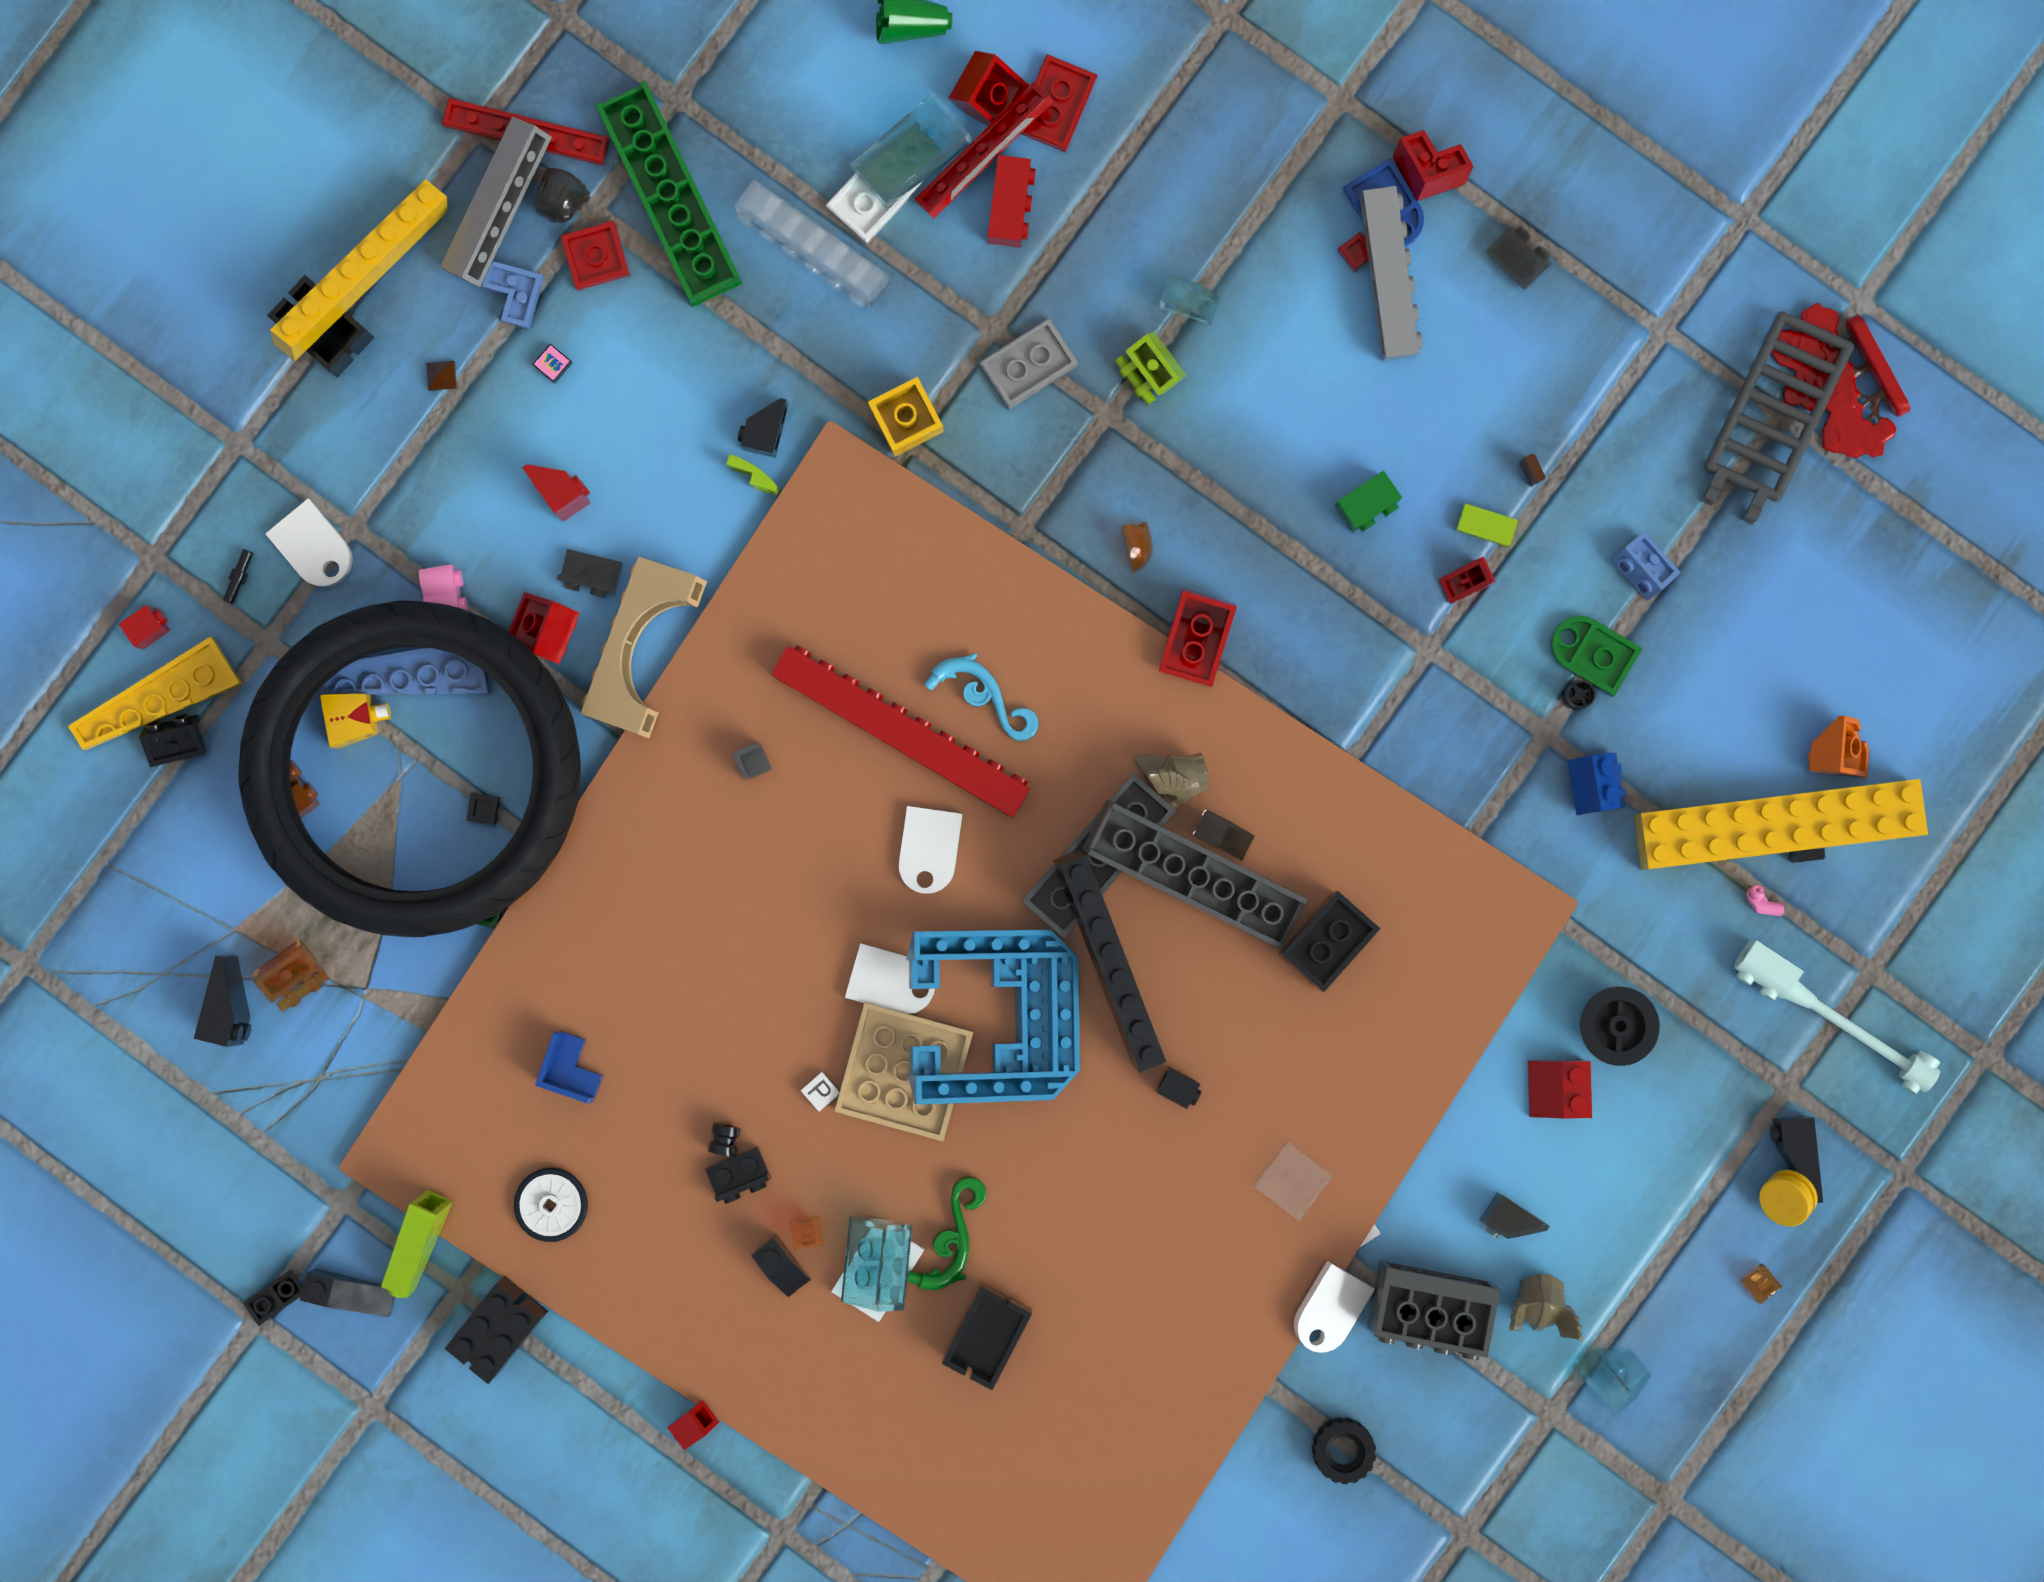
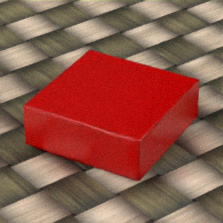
M1361 232L1337 250L1354 272L1368 262L1366 241Z

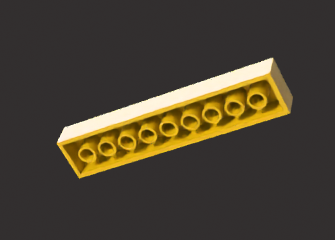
M1921 779L1634 815L1641 870L1928 835Z

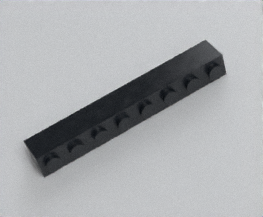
M1077 850L1053 860L1132 1065L1142 1073L1165 1063L1166 1059L1087 854Z

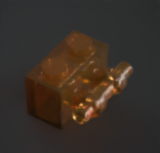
M298 939L253 972L254 983L271 1003L280 996H284L282 1000L276 1003L282 1012L291 1006L296 1007L299 1005L303 997L312 991L317 992L322 988L321 984L330 979L324 970L315 976L312 974L318 970L317 959L301 939ZM303 980L305 981V983L298 987L296 990H292V988L296 986L298 983H300Z

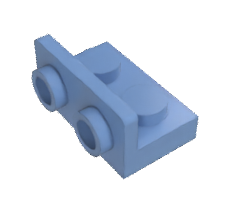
M1645 531L1611 559L1618 570L1623 573L1645 600H1649L1658 594L1681 573Z

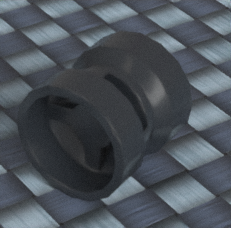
M1579 680L1569 684L1564 689L1562 699L1567 708L1580 710L1594 702L1596 692L1589 682Z
M713 1123L712 1133L714 1134V1140L709 1143L708 1152L735 1157L737 1147L734 1142L740 1136L741 1128L728 1124Z

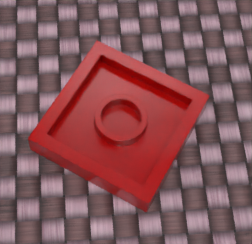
M614 220L561 235L577 291L630 276Z

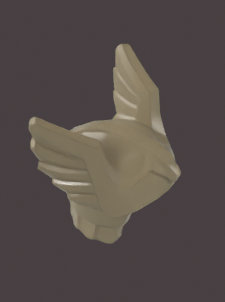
M1202 753L1184 756L1168 755L1165 760L1160 756L1152 755L1134 758L1135 763L1139 766L1148 782L1153 784L1157 793L1162 794L1164 800L1173 808L1187 803L1191 797L1196 796L1200 792H1205L1209 788V778Z
M1550 1274L1528 1276L1520 1281L1519 1296L1516 1298L1512 1308L1513 1313L1510 1316L1509 1330L1521 1331L1523 1321H1526L1536 1331H1542L1544 1328L1557 1325L1560 1337L1580 1341L1583 1339L1580 1331L1582 1327L1578 1321L1579 1316L1575 1314L1571 1306L1565 1303L1564 1283Z

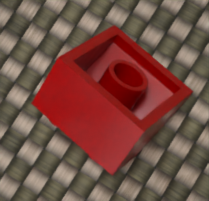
M975 51L948 98L963 112L989 126L1029 84L996 54Z
M528 464L522 467L553 513L563 522L591 503L587 498L590 491L577 475L571 477L563 470Z
M524 592L508 632L523 642L537 657L560 664L562 657L566 653L570 636L576 628L580 612L557 602Z
M1584 1059L1529 1060V1117L1592 1118L1591 1061Z

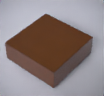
M1535 454L1526 456L1519 462L1531 487L1545 479V474Z

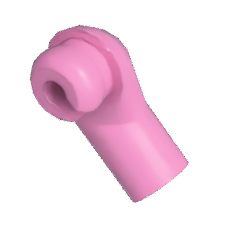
M1753 885L1748 889L1746 897L1756 913L1783 916L1784 903L1768 901L1763 892L1765 889L1762 886Z

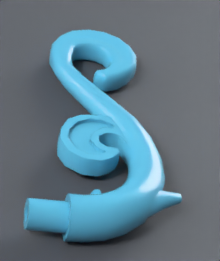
M976 653L963 657L948 658L937 664L930 671L932 674L924 682V685L931 691L940 681L944 682L946 678L955 679L957 676L954 673L965 672L977 677L984 685L983 692L976 691L977 682L968 683L963 689L964 699L971 706L976 707L983 706L992 699L1003 730L1013 740H1028L1037 732L1038 718L1029 708H1018L1011 712L1012 718L1021 716L1025 719L1026 726L1023 730L1016 731L1009 725L1000 688L991 673L980 663L974 661L977 657Z

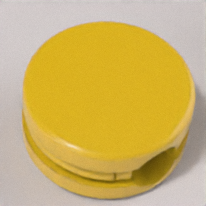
M1781 1170L1774 1173L1762 1186L1759 1193V1202L1764 1213L1772 1221L1782 1226L1793 1227L1806 1221L1817 1205V1192L1810 1180L1804 1175L1792 1170Z

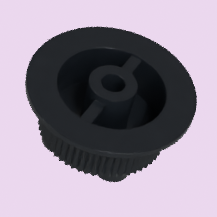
M1610 987L1598 992L1585 1005L1580 1019V1032L1586 1048L1594 1057L1610 1065L1626 1066L1639 1062L1652 1051L1659 1036L1660 1022L1654 1005L1644 994L1628 987Z

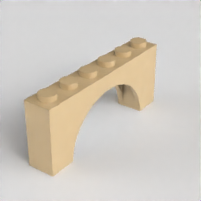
M638 556L636 563L631 568L628 586L621 595V605L618 613L611 622V632L608 640L602 646V656L598 667L592 673V683L588 694L583 698L580 714L648 739L650 738L659 712L649 708L640 699L635 690L631 674V663L635 645L644 628L660 613L678 606L698 608L707 581L694 574Z

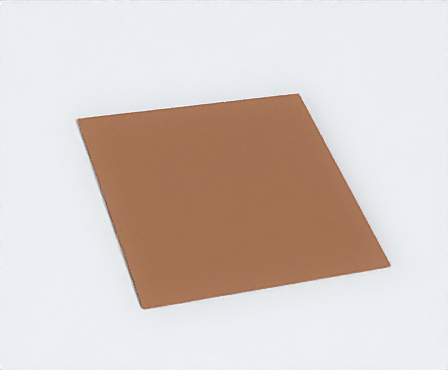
M829 421L823 427L644 700V703L649 708L659 712L650 738L648 739L626 730L623 732L579 799L568 834L557 856L537 883L509 906L341 1162L340 1170L405 1214L409 1204L426 1190H431L452 1200L453 1203L439 1234L440 1237L501 1277L506 1276L524 1292L693 1403L697 1404L703 1400L716 1418L964 1581L1147 1582L1300 1342L1294 1331V1318L1325 1263L1329 1261L1344 1271L1346 1270L1577 907V901L1220 670H1217L1212 687L1158 671L1167 636L841 426ZM796 645L804 648L811 653L810 659L817 663L821 659L835 667L833 672L843 678L844 674L853 677L859 681L857 687L866 692L869 688L883 695L881 701L889 706L893 702L908 710L905 715L915 720L917 716L932 724L929 729L937 734H940L941 730L956 739L954 741L955 745L962 749L965 745H968L980 753L977 758L986 763L991 759L1004 767L1002 772L1012 777L1015 773L1027 780L1026 786L1030 788V791L1015 817L1012 819L774 678L771 673L787 646L795 649ZM976 653L977 657L974 661L980 663L991 673L1000 688L1009 725L1016 731L1023 730L1026 726L1025 719L1021 716L1012 718L1011 712L1018 708H1029L1038 718L1037 732L1028 740H1013L1003 730L992 699L980 707L971 706L964 699L963 689L968 683L977 682L976 691L983 692L984 685L977 677L965 672L954 673L957 676L955 679L946 678L944 682L940 681L931 691L924 685V682L932 674L930 671L937 664L948 658L963 657ZM759 742L765 751L772 770L746 781L743 779L732 753ZM1202 753L1209 778L1208 790L1198 793L1196 796L1191 797L1187 803L1180 804L1174 808L1176 810L1175 813L1162 827L1308 899L1307 904L1303 905L1284 945L1288 944L1334 891H1339L1381 929L1325 992H1321L1279 955L1281 949L1122 872L1102 896L1166 1059L1165 1063L1140 1073L1131 1063L1078 923L1063 938L1027 907L1022 900L1053 866V860L1060 858L1101 811L1106 799L1110 801L1133 773L1157 793L1153 784L1148 782L1139 766L1135 763V757L1152 755L1160 756L1165 760L1168 755L1184 756ZM907 806L963 814L955 872L950 883L938 892L931 894L916 892L909 888L901 878L899 858ZM928 871L919 873L917 876L918 885L922 888L931 886L933 883L932 874ZM1052 930L1078 957L1080 1071L1054 1100L954 1103L943 1142L834 1112L839 1095L819 1112L801 1092L822 1071L839 1091L841 1089L864 1006L862 1002L845 998L860 943L907 956L913 932ZM991 959L939 960L940 988H935L934 995L925 1008L911 1015L973 1031L963 1072L992 1071V1044L1016 1043L1015 987H991ZM912 989L913 994L918 998L925 997L929 989ZM561 1030L586 1039L577 1066L603 1075L594 1102L587 1104L535 1086L554 1031ZM1168 1067L1200 1083L1198 1089L1202 1092L1194 1106L1189 1104L1186 1109L1156 1092ZM713 1123L728 1124L741 1128L740 1136L734 1142L737 1147L735 1156L759 1146L771 1179L765 1182L767 1187L751 1193L750 1189L739 1193L741 1198L727 1204L724 1203V1200L716 1202L714 1198L716 1195L705 1169L732 1157L708 1152L709 1143L714 1140V1134L712 1133ZM544 1168H559L571 1173L580 1181L587 1195L588 1208L583 1224L573 1235L557 1242H544L529 1236L520 1227L514 1213V1198L519 1185L528 1175ZM964 1177H975L985 1185L987 1191L986 1199L976 1209L967 1210L964 1207V1203H969L973 1200L974 1192L971 1189H963L958 1198L969 1235L968 1259L964 1270L961 1272L962 1275L966 1276L965 1280L957 1281L945 1288L933 1291L919 1289L917 1285L905 1281L879 1322L831 1292L877 1219L925 1249L911 1270L912 1272L918 1274L925 1272L929 1274L934 1269H938L937 1273L947 1269L956 1255V1244H949L948 1248L953 1251V1255L944 1258L938 1256L934 1251L933 1240L940 1231L952 1230L956 1232L951 1207L952 1188L959 1179ZM549 1199L545 1206L552 1211L556 1206V1202ZM775 1235L779 1236L811 1279L789 1297L767 1278L751 1256L754 1251ZM981 1283L1005 1294L1004 1301L1006 1302L1011 1297L1032 1308V1315L993 1390L970 1379L971 1367H967V1372L964 1376L942 1364V1359Z

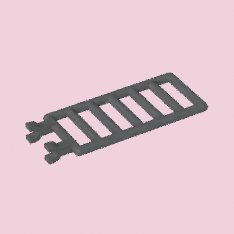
M1781 311L1776 315L1704 464V468L1713 473L1714 476L1701 500L1702 502L1709 505L1715 503L1725 480L1731 481L1755 493L1742 518L1743 521L1753 524L1757 521L1766 499L1774 502H1779L1782 499L1854 350L1852 342L1789 313ZM1784 324L1840 349L1841 351L1835 363L1827 362L1779 340L1778 337ZM1772 349L1828 374L1829 376L1823 388L1820 389L1766 364ZM1760 374L1817 399L1811 413L1808 414L1754 389ZM1748 399L1805 424L1799 438L1796 439L1742 414ZM1736 424L1793 449L1787 463L1784 464L1730 439ZM1724 448L1781 474L1774 489L1718 464Z

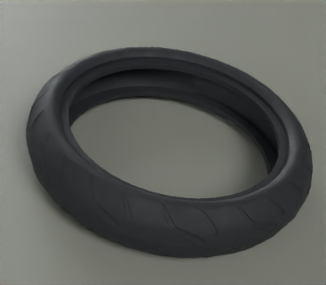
M402 600L365 606L333 618L311 630L276 663L258 689L246 718L240 743L238 777L243 809L259 849L269 866L302 900L327 917L362 931L387 936L427 937L462 930L484 921L509 907L537 883L561 849L574 818L579 797L581 761L574 719L565 698L550 672L523 642L496 623L464 609L441 603ZM401 647H424L447 651L472 662L490 675L508 694L519 711L530 740L533 760V778L529 802L519 827L506 847L494 860L469 878L454 885L426 891L394 890L377 886L348 873L334 863L318 847L306 830L297 811L290 782V759L295 732L303 713L316 693L330 678L351 663L370 654Z

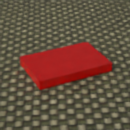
M1047 54L1035 84L1050 96L1053 103L1021 135L1066 153L1098 75Z

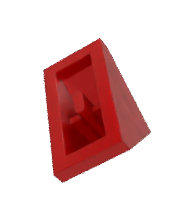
M1484 556L1439 579L1450 604L1483 590L1496 582Z

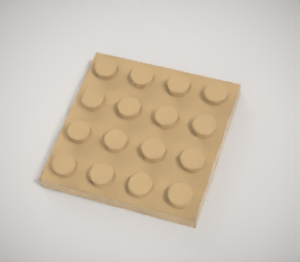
M864 1002L834 1112L944 1142L954 1103L920 1105L914 1103L907 1075L910 1074V1046L940 1045L941 1073L963 1072L973 1031Z

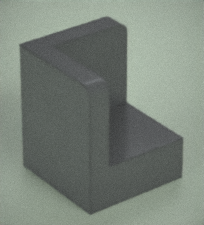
M759 742L732 753L741 775L746 781L772 770L765 751Z

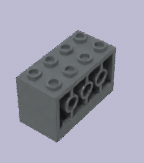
M1380 1261L1368 1328L1375 1337H1378V1341L1394 1344L1395 1340L1406 1343L1407 1347L1422 1350L1423 1345L1434 1348V1352L1451 1355V1351L1461 1353L1463 1358L1479 1360V1356L1488 1358L1500 1289L1489 1281ZM1407 1304L1408 1309L1401 1313V1307ZM1435 1310V1315L1432 1318H1429V1313ZM1463 1315V1320L1457 1324V1319Z

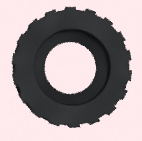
M1338 1417L1335 1420L1325 1422L1326 1424L1322 1427L1320 1426L1317 1430L1318 1433L1314 1435V1443L1312 1445L1313 1459L1319 1471L1335 1483H1356L1359 1479H1364L1367 1473L1372 1470L1373 1462L1376 1461V1445L1369 1431L1360 1422L1353 1421L1347 1417L1345 1419ZM1339 1437H1349L1357 1444V1457L1349 1464H1338L1330 1455L1331 1444Z

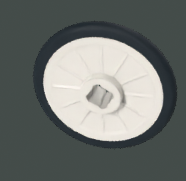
M544 1168L531 1173L519 1185L514 1198V1213L520 1227L529 1236L544 1242H557L570 1237L581 1227L587 1214L588 1201L584 1187L574 1175L559 1168ZM549 1199L556 1202V1206L552 1211L545 1206Z

